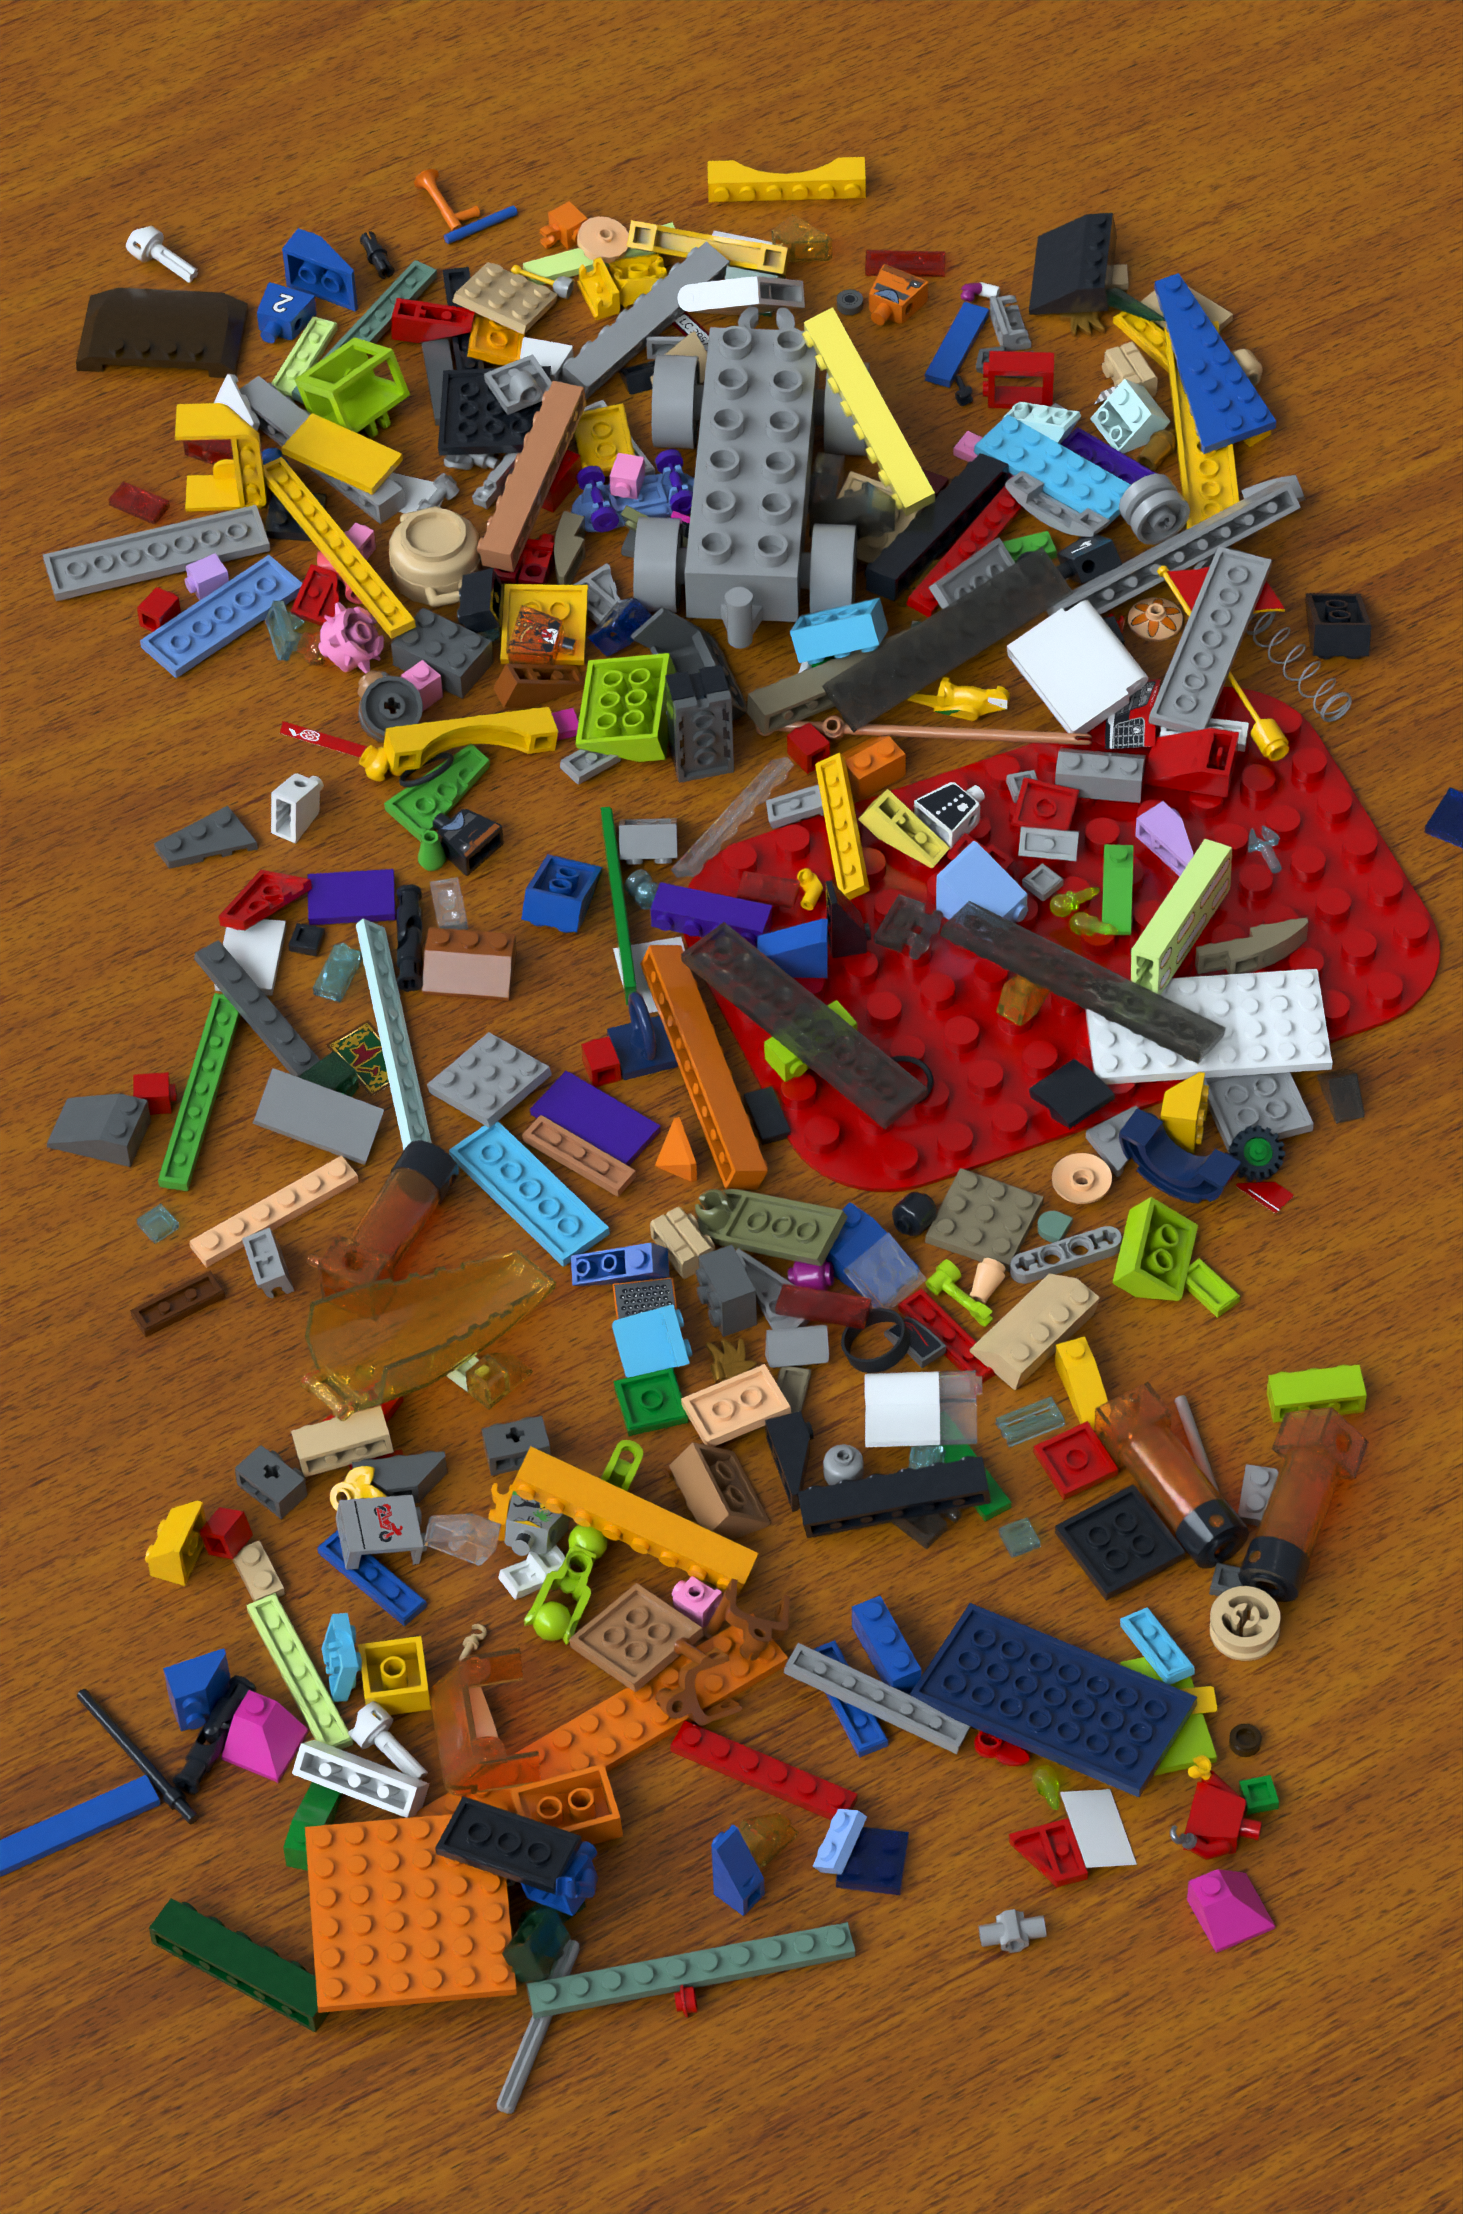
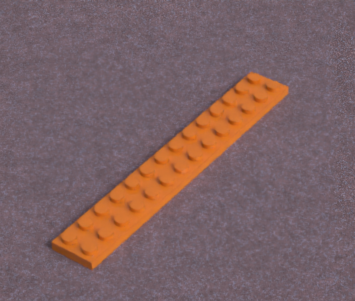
M733 1625L696 1646L697 1649L705 1654L717 1647L726 1653L730 1660L697 1673L695 1691L703 1712L728 1697H735L785 1667L788 1657L774 1639L771 1638L767 1648L760 1652L757 1660L753 1661L751 1660L753 1653L749 1655L748 1659L740 1654V1647L744 1643L743 1630ZM685 1655L679 1656L637 1692L628 1687L419 1809L413 1817L454 1814L463 1796L517 1814L510 1792L511 1788L604 1763L606 1772L612 1770L679 1730L684 1721L693 1722L688 1714L677 1719L669 1717L656 1704L658 1701L655 1700L656 1694L660 1689L669 1688L673 1690L680 1686V1669L693 1661Z

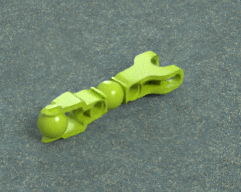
M631 1440L620 1441L600 1479L628 1491L643 1458L641 1446ZM622 1451H630L633 1454L634 1461L632 1464L619 1458ZM581 1525L574 1527L568 1539L570 1549L562 1566L557 1572L552 1571L547 1574L532 1608L524 1618V1626L533 1625L536 1634L543 1640L556 1641L563 1639L565 1645H568L570 1643L569 1638L575 1633L577 1624L591 1596L590 1588L586 1585L595 1560L602 1557L608 1544L607 1538L602 1532L593 1527H583ZM570 1564L580 1566L583 1572L573 1571L570 1568ZM561 1588L566 1594L572 1593V1598L577 1601L572 1616L568 1608L562 1603L554 1601L543 1603L550 1589L557 1590Z

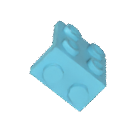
M668 1305L613 1321L612 1329L627 1378L690 1364L688 1357L692 1356V1350L688 1339L683 1340L680 1328L684 1327V1322L680 1309L675 1310L674 1305Z

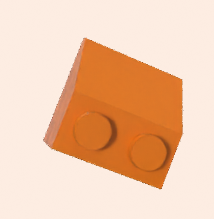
M890 736L871 737L842 753L846 761L851 793L859 801L906 776V754Z

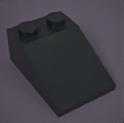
M1305 593L1309 642L1313 656L1321 659H1331L1333 656L1359 659L1361 656H1369L1371 622L1361 594Z

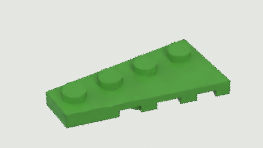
M469 744L453 755L454 761L452 765L435 779L422 785L407 787L384 803L385 811L420 842L423 832L434 829L433 821L439 813L447 815L490 767V760L474 745ZM443 762L442 764H440L439 766H437L436 768H434L433 770H431V771H430L429 773H427L426 775H428V774L432 773L433 771L437 770V769H438L439 767H441L445 762Z

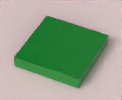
M673 1367L613 1381L628 1436L688 1423V1415L682 1407V1395Z

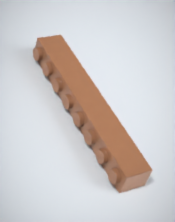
M552 381L549 390L544 392L541 409L536 411L533 418V427L525 435L523 450L516 455L515 468L512 474H508L506 478L505 490L503 495L498 496L494 515L488 519L486 534L479 539L477 552L481 556L482 566L514 572L586 407L584 387Z

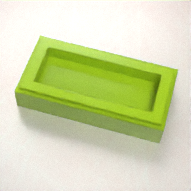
M1200 1258L1189 1265L1184 1287L1217 1318L1240 1302V1295Z

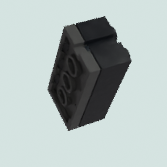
M722 666L704 667L695 674H688V671L665 675L668 743L678 782L681 783L734 772L732 698Z

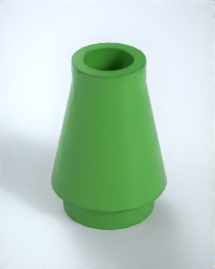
M427 830L421 835L418 862L428 871L438 870L443 866L446 854L439 841L437 832Z

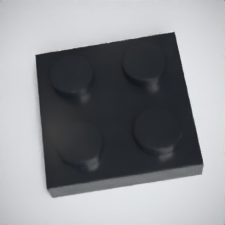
M272 492L264 528L267 538L312 541ZM312 493L326 510L327 494Z

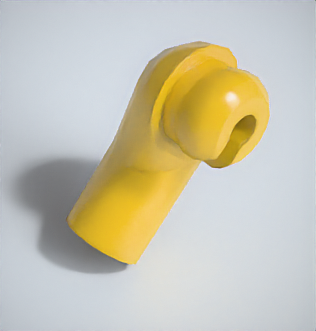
M805 868L800 870L797 875L800 886L805 892L800 904L806 910H813L823 891V886L816 874L812 873L810 869Z

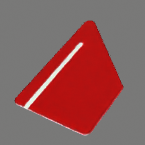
M1276 1182L1236 1184L1237 1188L1273 1213H1277L1294 1197L1292 1193Z

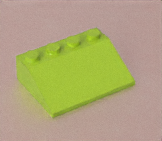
M670 653L588 660L575 743L576 748L605 755H618V758L636 762L666 760L668 722L665 675L676 673Z

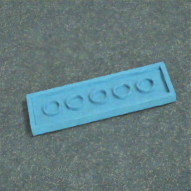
M1010 415L1004 417L974 447V453L977 455L981 453L1008 463V473L1013 476L1024 471L1044 483L1042 492L1079 513L1089 508L1110 520V523L1120 515L1118 508L1120 499L1131 486L1129 483Z
M497 1121L490 1128L484 1125L449 1150V1155L457 1165L563 1267L571 1262V1256L583 1254L610 1235L609 1227L500 1122Z

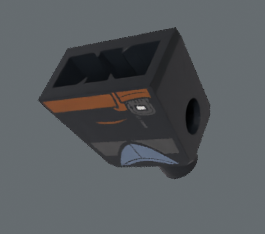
M461 809L452 818L444 813H439L433 821V827L438 830V838L446 857L466 876H469L504 844L502 825L468 809Z

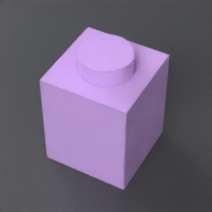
M216 553L186 565L187 578L184 579L185 585L191 594L195 593L199 601L229 581L228 571Z

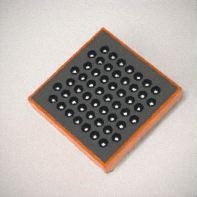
M673 1277L613 1284L617 1320L668 1305H674V1309L677 1310Z

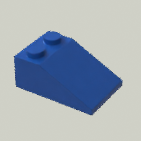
M298 228L282 248L286 286L315 295L317 298L356 312L358 303L354 270L321 236Z
M547 854L526 887L521 920L529 921L535 926L546 925L555 927L565 933H577L586 917L602 873V867Z
M849 1202L842 1209L848 1218L826 1260L827 1262H832L835 1278L877 1307L882 1308L919 1271V1266L874 1218Z

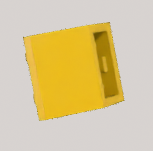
M1198 1072L1165 1091L1160 1120L1163 1121L1164 1129L1169 1138L1183 1150L1193 1155L1196 1144H1202L1203 1123L1206 1121L1208 1111L1207 1101L1210 1086L1204 1085L1205 1073Z

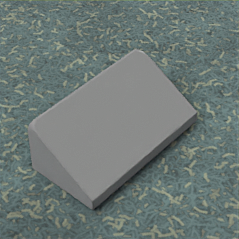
M827 1325L766 1330L765 1356L769 1367L828 1363Z

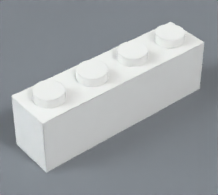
M317 1740L301 1743L292 1774L405 1818L415 1816L417 1811L423 1807L430 1784Z

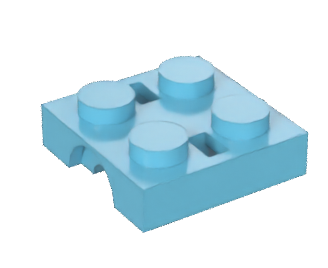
M348 1613L332 1614L321 1648L324 1664H326V1674H332L329 1676V1690L333 1702L348 1701L351 1689H354L356 1686V1673L361 1671L362 1666L360 1652H356L354 1647L356 1643L355 1626L350 1625Z

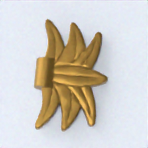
M1101 311L1063 313L1061 315V321H1070L1073 337H1076L1078 328L1084 334L1091 336L1090 326L1099 332L1105 333V327L1098 319L1101 317Z
M722 1339L721 1344L724 1354L712 1343H706V1348L714 1360L710 1369L716 1384L754 1369L757 1365L755 1361H745V1346L742 1339H739L737 1350L730 1342Z

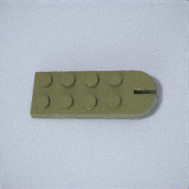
M739 1189L707 1190L699 1197L702 1205L695 1204L699 1230L703 1235L708 1234L715 1245L725 1247L733 1245L735 1249L739 1248L744 1251L817 1266L823 1265L848 1218L843 1210Z

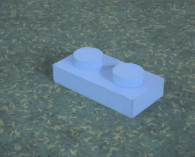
M838 1809L831 1820L830 1828L823 1844L818 1849L813 1867L822 1873L842 1875L867 1816L858 1810Z

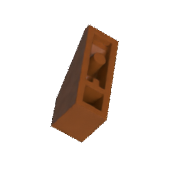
M506 664L493 689L504 708H529L583 690L585 680L576 666Z

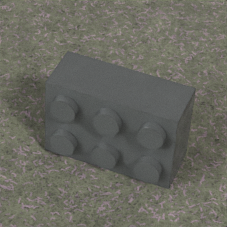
M422 608L414 617L416 628L397 636L391 643L393 665L407 671L423 660L441 675L443 690L463 699L494 663L492 640Z

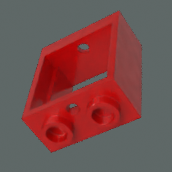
M989 351V362H983V378H988V381H983V397H988V408L1012 409L1018 402L1051 407L1053 405L1054 353ZM995 376L1043 377V386H995Z

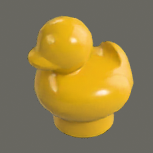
M372 745L368 746L359 760V764L365 767L367 777L374 781H384V775L388 769L390 773L396 776H401L404 772H392L383 747L375 748Z

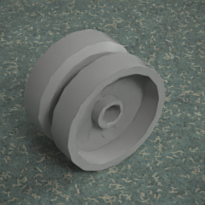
M1151 474L1134 482L1124 492L1118 507L1121 516L1131 526L1133 533L1139 541L1152 545L1164 542L1175 536L1184 527L1190 514L1187 501L1178 493L1171 479L1164 474Z

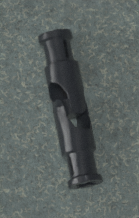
M410 884L402 885L397 889L400 903L397 909V967L400 969L397 984L399 989L406 992L417 991L423 986L422 977L420 976V969L423 966L422 909L420 907L422 892L420 887Z
M238 1675L231 1677L229 1681L230 1687L225 1696L220 1697L208 1722L203 1726L186 1755V1764L182 1771L174 1776L173 1783L183 1792L192 1795L199 1792L201 1780L205 1773L211 1771L225 1746L236 1710L248 1690L256 1692V1686L245 1677ZM207 1741L210 1745H204V1743Z

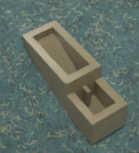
M567 511L563 512L555 535L554 557L557 585H571L586 557L584 539L586 535L585 516Z

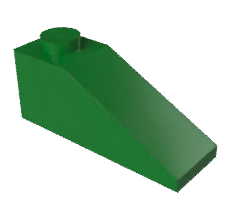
M314 1782L311 1783L292 1819L283 1846L286 1866L308 1871L305 1827L332 1825L343 1793Z

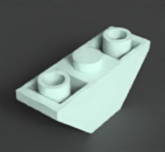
M1018 402L1004 416L1010 415L1060 444L1070 435L1081 414L1079 411Z

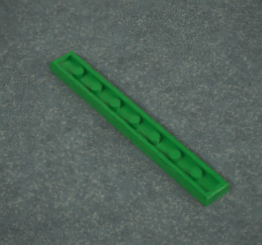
M600 807L625 1002L628 1005L629 995L632 992H637L615 826L612 808Z

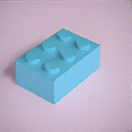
M880 598L801 615L792 627L790 634L798 662H808L811 665L820 663L825 657L834 656L838 659L849 656L851 651L861 649V652L865 653L877 649L888 631V626Z

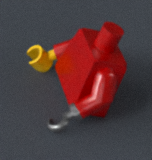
M1200 1755L1194 1758L1193 1762L1199 1767L1194 1765L1188 1768V1774L1192 1778L1202 1777V1782H1197L1185 1833H1182L1178 1838L1176 1834L1177 1826H1172L1170 1829L1172 1841L1178 1845L1182 1844L1183 1850L1191 1851L1205 1860H1210L1236 1853L1240 1837L1259 1840L1262 1821L1245 1818L1247 1801L1211 1770V1762L1206 1756Z

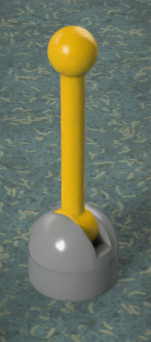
M514 265L511 268L513 274L523 275L552 285L553 291L559 297L568 299L572 293L574 279L560 276L554 281L522 270L519 265Z

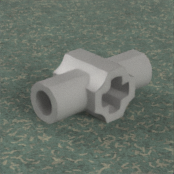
M1015 1909L1003 1911L1002 1914L996 1916V1923L978 1925L982 1947L1000 1944L1001 1950L1008 1951L1009 1953L1022 1951V1949L1029 1946L1030 1939L1047 1937L1043 1915L1024 1918V1913Z

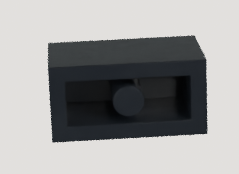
M493 568L462 575V586L459 588L460 608L457 609V617L461 625L475 633L501 627L504 584Z

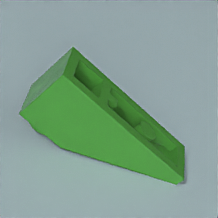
M1104 844L1102 934L1131 935L1133 845Z

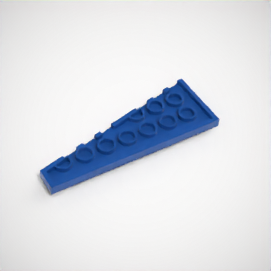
M1177 273L1155 281V293L1160 310L1163 312L1165 327L1170 336L1172 351L1176 357L1178 372L1184 392L1188 398L1189 410L1194 419L1196 434L1199 436L1203 454L1275 429L1276 420L1180 274Z

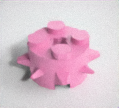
M340 602L336 603L335 616L333 618L327 615L324 616L327 621L323 623L320 629L321 642L318 648L324 657H329L343 672H350L359 667L366 674L370 671V659L373 658L380 661L378 655L383 649V635L378 636L377 630L373 625L377 621L367 610L359 606L354 609H346Z

